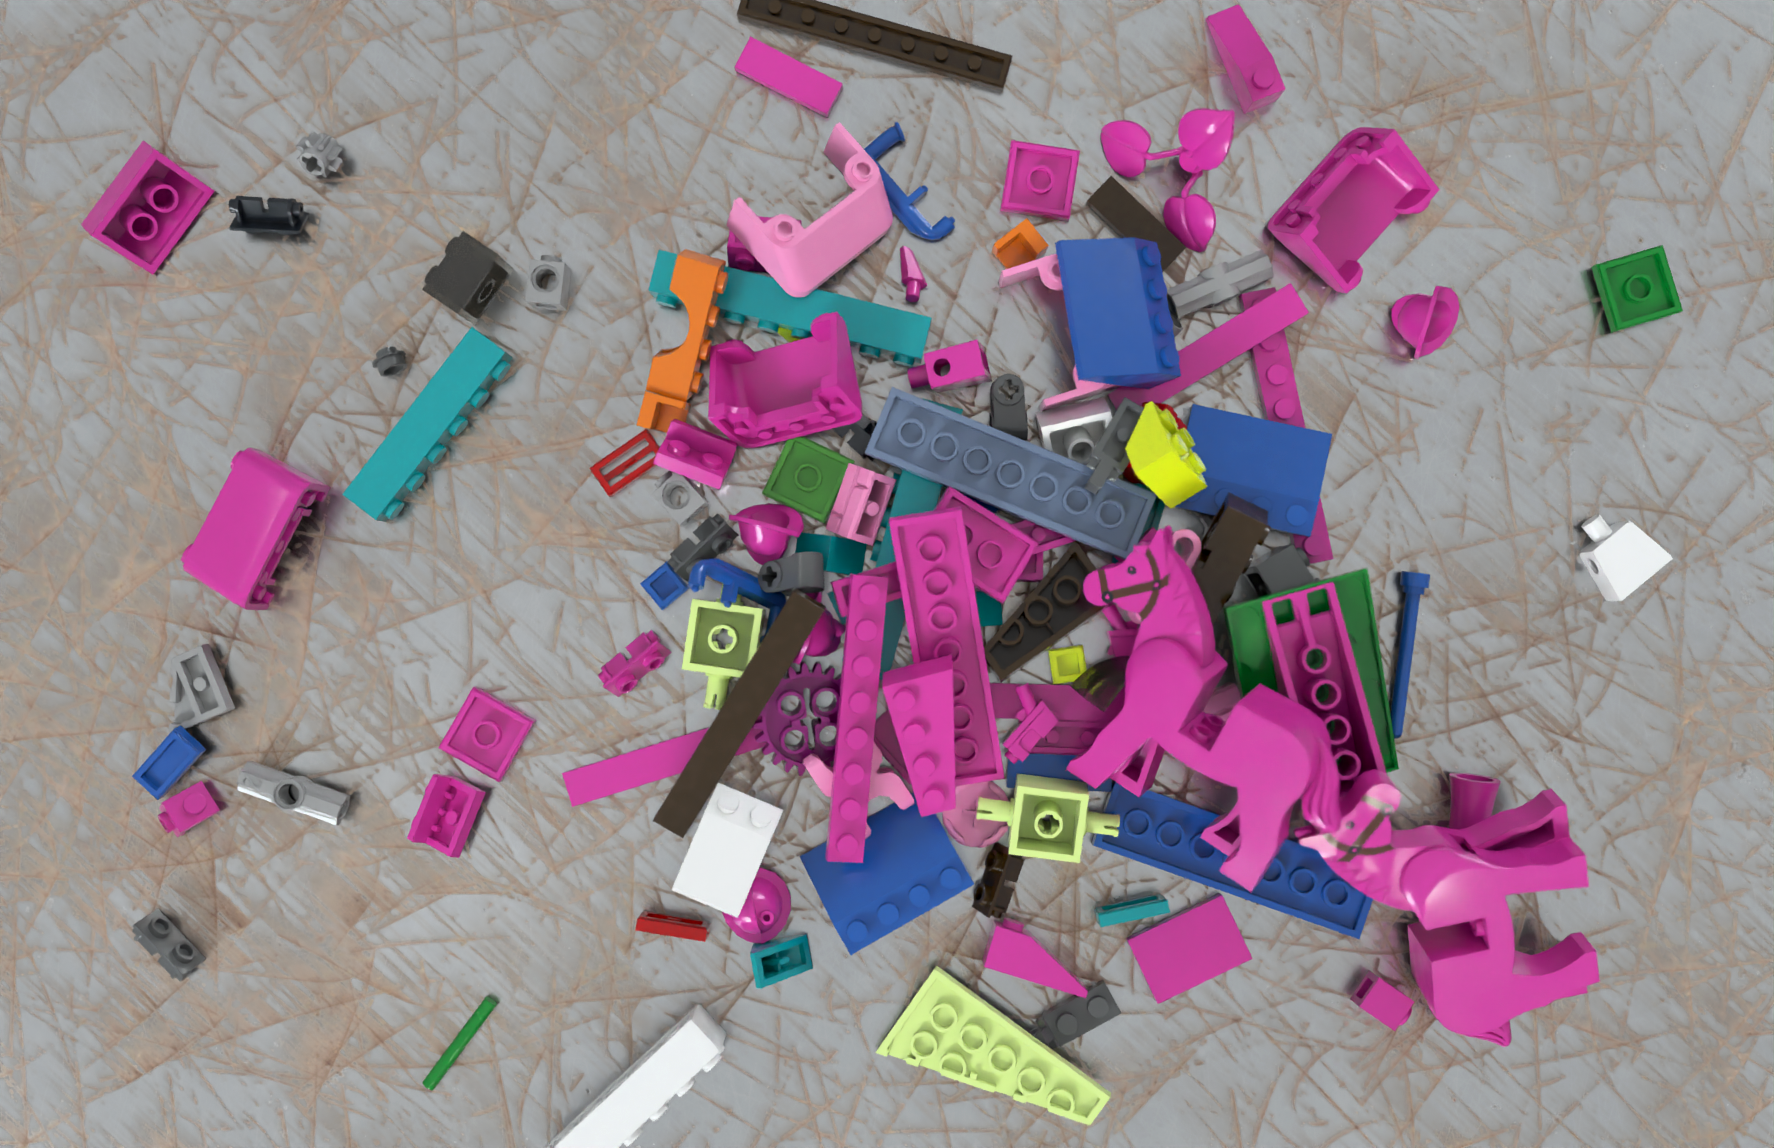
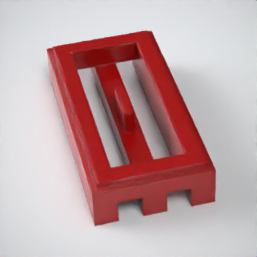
M645 429L589 469L607 495L612 497L657 465L653 464L656 456L614 485L610 486L608 482L653 451L657 454L660 446L649 430ZM646 440L648 442V446L603 476L601 470Z
M644 911L637 918L635 931L706 942L711 923L709 921Z

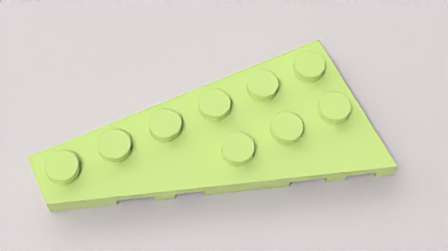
M937 965L875 1052L886 1057L888 1055L905 1060L907 1064L916 1067L920 1065L938 1071L942 1076L992 1093L997 1091L1012 1096L1013 1100L1022 1103L1029 1102L1047 1108L1048 1112L1087 1125L1092 1124L1111 1098V1092Z

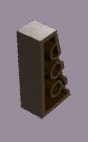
M1228 493L1201 540V551L1191 569L1207 604L1213 626L1225 603L1230 600L1240 575H1244L1248 570L1256 545L1261 546L1264 543L1271 529V526L1268 525L1267 510L1232 493Z
M1076 540L1037 587L1026 597L1013 615L1009 617L985 645L986 663L1001 683L1115 603L1111 602L1104 606H1097L1086 599L1083 583L1086 577L1097 569Z

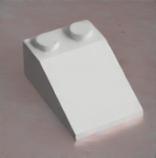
M1104 397L1035 413L1042 448L1086 466L1090 460V455L1112 419L1111 411ZM1122 474L1120 477L1118 476V479L1123 480Z
M718 783L673 884L672 891L738 918L783 810Z

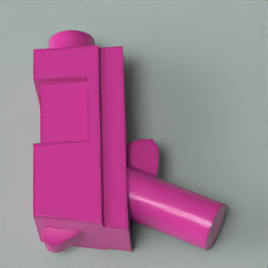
M1112 604L1103 610L1104 615L1114 630L1106 631L1110 644L1107 654L1113 655V657L1131 656L1139 631L1137 629L1138 624L1133 621L1125 622L1115 604Z
M1029 683L1015 687L1023 706L1016 713V718L1021 722L1002 742L1008 749L1004 756L1013 764L1018 760L1023 762L1029 756V751L1041 738H1045L1059 722L1057 718L1060 717L1059 712L1050 710L1042 699L1036 703Z

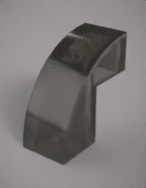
M1130 656L1114 657L1097 663L1082 673L1073 682L1071 687L1087 701L1105 712L1125 685L1126 666Z

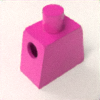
M978 340L925 353L924 365L907 369L912 389L930 385L931 389L936 393L992 381L985 347ZM950 364L949 373L941 376L942 367Z

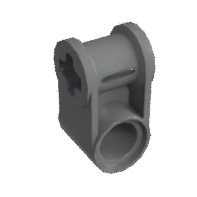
M1014 374L1001 375L990 387V427L1027 441L1028 421L1025 410L1023 382ZM1005 382H1008L1009 388L1015 389V393L1009 396V400H1006L1005 394L998 392V389L1004 386Z
M799 552L789 557L764 563L758 574V582L761 589L769 593L781 591L786 596H790L794 588L804 594L823 591V554L819 552Z

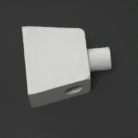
M1597 514L1581 526L1592 539V542L1579 552V555L1606 601L1624 600L1673 559L1668 552L1631 521L1616 522L1609 526L1600 514Z

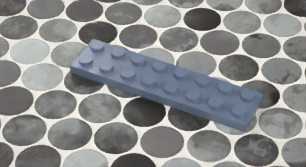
M894 387L890 390L865 450L866 455L944 487L950 486L961 494L1123 560H1126L1127 556L1133 552V546L1138 544L1157 496L1155 493L1118 478L1115 482L1106 479L1101 490L1095 495L1084 488L1093 473V470L1086 467V465Z

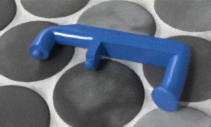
M895 122V126L884 131L864 150L878 165L891 210L911 233L928 240L941 239L955 228L953 225L955 219L944 216L932 227L914 206L928 191L927 186H920L907 197L876 161L893 144L900 140L901 142L905 141L899 123Z
M718 558L698 561L690 572L688 587L693 592L704 589L706 576L723 583L720 602L727 608L736 602L737 595L739 594L770 609L765 635L786 603V597L781 591L775 593L763 591L757 577ZM765 635L760 638V643L764 639Z

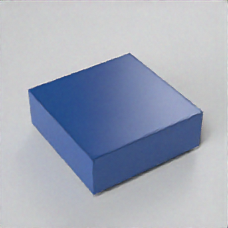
M667 561L640 583L663 611L690 589Z

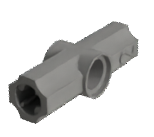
M1261 249L1229 264L1222 262L1199 273L1198 277L1171 287L1167 290L1170 312L1176 319H1179L1209 305L1214 307L1240 295L1241 291L1268 281L1274 277L1273 266L1268 255Z
M254 761L246 763L240 771L236 782L238 791L272 802L282 810H295L334 825L341 823L350 805V795L313 783L306 776H293ZM291 784L295 785L299 790L297 801L292 800L289 796L288 790Z

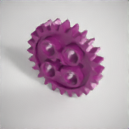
M804 661L800 664L799 672H795L790 666L787 670L788 676L782 678L760 713L761 719L756 720L752 726L754 729L762 730V732L755 736L756 742L767 741L761 750L762 753L767 755L775 752L771 759L772 764L777 765L784 760L783 769L787 773L796 765L798 775L802 776L806 769L803 759L813 753L818 755L829 767H831L830 762L834 760L836 736L828 742H823L819 738L821 730L826 726L836 727L837 732L842 673L833 678L835 668L831 665L824 673H822L819 662H815L812 671L808 670ZM805 688H808L810 692V711L817 717L811 721L815 743L813 749L808 747V727L804 721H801V719L807 716L803 696ZM821 692H832L833 701L828 707L821 708L816 705V698ZM786 696H797L799 703L796 709L790 712L781 709V702ZM789 731H800L802 739L797 745L788 746L784 743V738Z

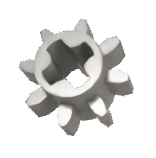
M312 131L308 137L303 136L296 145V148L302 152L297 161L300 162V165L306 172L312 175L327 177L331 171L336 172L343 162L341 158L337 157L342 148L328 134H317L315 131Z

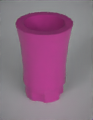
M1450 773L1449 828L1457 830L1468 828L1492 816L1494 802L1501 781L1483 775Z

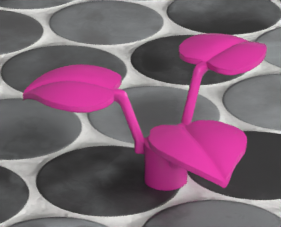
M1207 108L1189 111L1181 118L1179 123L1178 137L1182 146L1177 149L1157 153L1148 152L1151 146V137L1140 124L1128 120H1117L1105 125L1101 129L1104 153L1113 170L1122 176L1134 177L1141 174L1145 170L1146 159L1156 160L1176 155L1180 156V166L1185 171L1191 172L1192 176L1181 191L1182 197L1172 196L1166 200L1163 211L1164 222L1167 229L1186 248L1197 252L1205 251L1215 231V211L1212 204L1205 197L1199 194L1189 196V191L1197 179L1203 176L1202 169L1212 170L1226 159L1234 134L1235 111Z

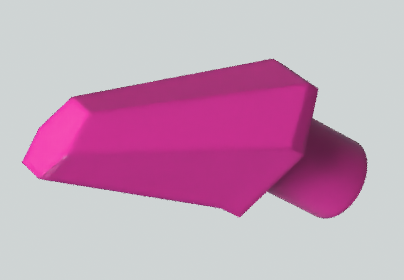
M902 246L900 248L901 281L907 286L905 299L909 302H917L920 291L927 286V283L913 251L909 247Z

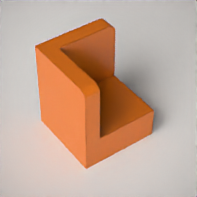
M1026 218L995 242L992 252L1004 268L1009 269L1037 260L1046 253L1049 245L1028 218Z
M645 391L637 426L667 433L673 419L686 423L691 403Z

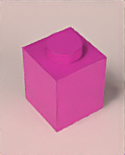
M1370 970L1350 998L1356 1005L1394 1031L1399 1025H1403L1409 1019L1412 1013L1411 1007L1414 1004L1412 999Z

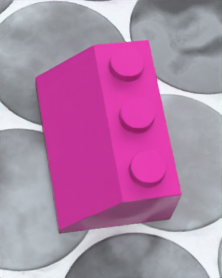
M143 140L81 225L91 236L149 273L154 274L214 193V190Z

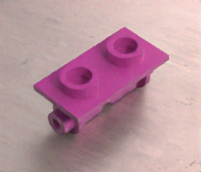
M650 630L647 634L643 632L625 647L632 657L627 660L619 652L601 667L602 672L598 674V677L604 683L602 686L619 697L631 691L637 685L638 680L649 671L660 667L664 662V658L672 652L659 642L660 639L654 631Z

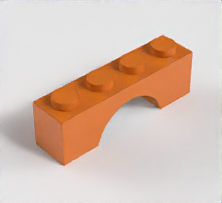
M684 249L677 255L669 290L681 299L687 309L690 322L689 332L683 344L674 348L661 349L653 357L646 386L647 391L687 402L694 393H699L704 374L699 372L702 360H707L712 346V341L707 339L709 329L716 326L720 313V307L715 306L718 293H724L729 273L724 272L726 261L688 249Z

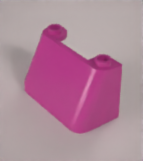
M1359 127L1346 134L1271 217L1267 226L1279 242L1332 289L1347 294L1360 283L1364 271L1357 260L1399 213L1418 214L1424 211L1429 206L1430 200L1440 189L1395 129Z
M838 312L825 313L815 318L811 322L812 337L754 352L748 345L736 339L711 346L708 419L731 441L744 448L761 447L858 422L862 417V400L847 326Z
M247 448L244 451L240 450L233 457L230 465L232 470L194 543L190 544L183 552L181 561L184 563L183 569L185 572L234 604L246 610H267L274 594L268 592L266 587L267 585H274L276 578L272 577V574L302 517L310 516L312 510L308 509L307 506H310L314 500L323 502L331 487L258 449Z

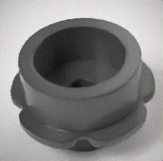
M396 347L383 348L376 353L377 359L372 362V366L378 368L380 375L383 377L398 374L407 368L405 362L406 354L402 350H397Z

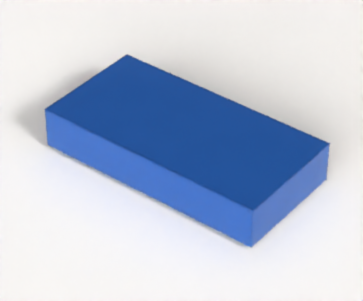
M180 725L172 730L132 777L159 800L170 791L206 749Z

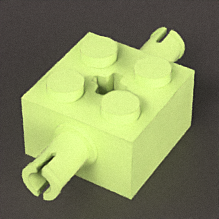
M723 583L720 599L716 598V602L692 599L682 663L683 670L704 672L708 676L703 707L714 708L716 694V710H720L726 701L729 679H733V677L740 678L761 644L760 638L762 637L766 610L744 606V602H741V595L739 594L737 595L736 602L732 603L731 607H725L720 602ZM724 629H727L728 636L733 637V642L726 644L724 649L721 648V642L716 641V635L722 634Z
M1017 773L1014 798H1010V801L978 798L977 820L985 819L1007 822V826H1010L1008 854L1080 863L1083 836L1086 835V832L1118 837L1119 829L1117 827H1120V814L1089 811L1088 786L1086 782ZM1046 814L1053 815L1049 821H1043Z

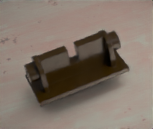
M998 841L995 842L992 850L986 857V868L980 884L977 885L974 891L972 907L986 917L990 918V916L1001 919L1002 913H1007V908L1014 891L1013 888L1004 886V882L1009 880L1017 883L1025 859L1020 855L1008 854V847Z

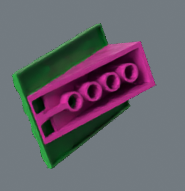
M1368 568L1343 573L1223 608L1240 698H1244L1255 687L1262 684L1311 710L1323 721L1329 732L1331 753L1335 759L1340 777L1339 802L1345 798L1356 779L1362 773L1370 770H1379L1387 774L1399 769Z

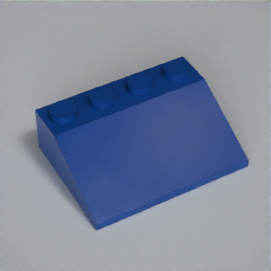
M1135 237L1060 240L1056 242L1055 246L1078 380L1151 389L1181 377L1179 354L1176 350L1173 334V320L1170 316L1167 287L1164 283L1160 262L1161 254L1157 242Z
M1193 404L1187 431L1195 443V446L1191 448L1192 452L1199 456L1206 470L1202 472L1207 487L1178 504L1175 508L1215 516L1228 493H1232L1267 510L1268 525L1271 526L1272 530L1310 537L1321 494L1332 434Z
M914 791L910 793L914 799V804L909 808L902 810L893 802L867 817V824L871 829V835L865 839L863 863L827 861V841L800 855V859L850 955L975 885L971 874L937 814L921 817Z

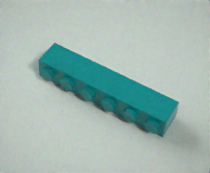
M471 327L342 495L375 520L386 522L388 519H394L403 509L404 503L402 501L410 491H416L424 482L426 477L424 472L430 464H436L447 451L445 447L447 442L453 435L456 437L465 429L468 424L466 418L474 407L478 409L486 402L490 394L488 389L495 380L500 381L506 376L511 368L509 362L513 357L478 330Z

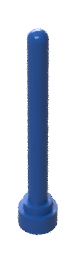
M1401 571L1400 585H1403L1402 592L1406 593L1390 712L1394 739L1400 738L1403 733L1420 595H1424L1425 588H1429L1430 574Z

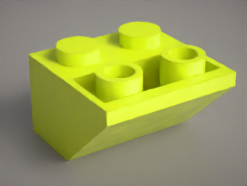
M1150 401L1145 405L1125 450L1135 475L1172 509L1207 487L1202 472L1206 469L1199 456L1192 452L1191 448L1195 446V443L1189 432L1184 427L1179 430L1172 414L1167 409L1161 411L1153 401Z

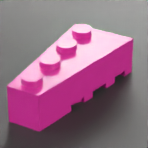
M951 654L883 672V692L921 817L956 808L953 661Z

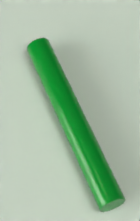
M488 996L484 998L422 1083L427 1089L434 1090L497 1006V1003Z

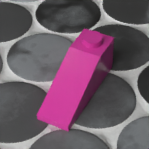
M1238 4L1207 16L1206 22L1243 113L1246 114L1276 102L1286 88L1273 56L1240 5Z
M1004 918L1003 922L993 921L982 958L984 967L1086 998L1088 991L1085 985L1028 930L1023 929L1024 924L1010 918Z

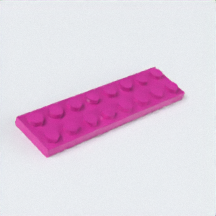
M962 507L889 518L913 663L916 664L952 654L955 786L1005 779Z

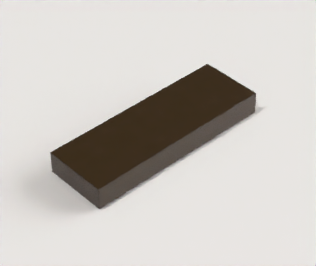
M1112 176L1086 202L1122 238L1135 237L1157 242L1161 254L1162 273L1186 248L1182 242Z

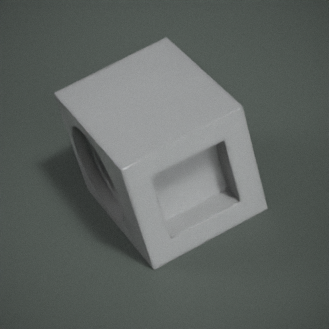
M541 255L540 260L530 259L525 301L530 306L567 311L571 269L566 263L562 262V258ZM549 274L556 275L555 285L550 289H542V279Z
M668 471L656 481L654 485L657 489L651 493L682 527L709 505L706 499L685 476L678 473L672 474L671 471ZM677 487H684L687 491L686 501L682 505L674 506L670 501L671 491Z

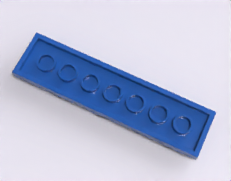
M1113 781L1111 792H1109L1102 813L1120 814V827H1117L1119 829L1118 837L1095 833L1092 841L1093 846L1360 939L1373 898L1363 894L1334 872L1318 850L1303 846L1296 841L1286 838L1263 879L1252 891H1249L1219 871L1229 856L1200 838L1205 828L1216 817L1221 815L1151 790H1147L1142 796L1138 797Z

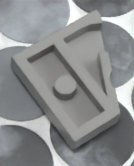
M209 644L200 645L171 658L173 685L170 688V703H175L174 723L169 724L170 733L180 725L187 730L235 709Z

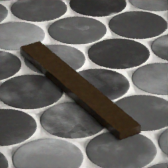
M741 0L737 11V17L742 20L1003 92L1013 55L816 0Z
M794 588L657 811L653 822L682 838L685 836L826 608L825 605Z

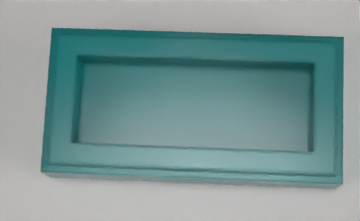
M1161 894L1099 906L1094 909L1096 921L1100 927L1170 913L1168 900Z

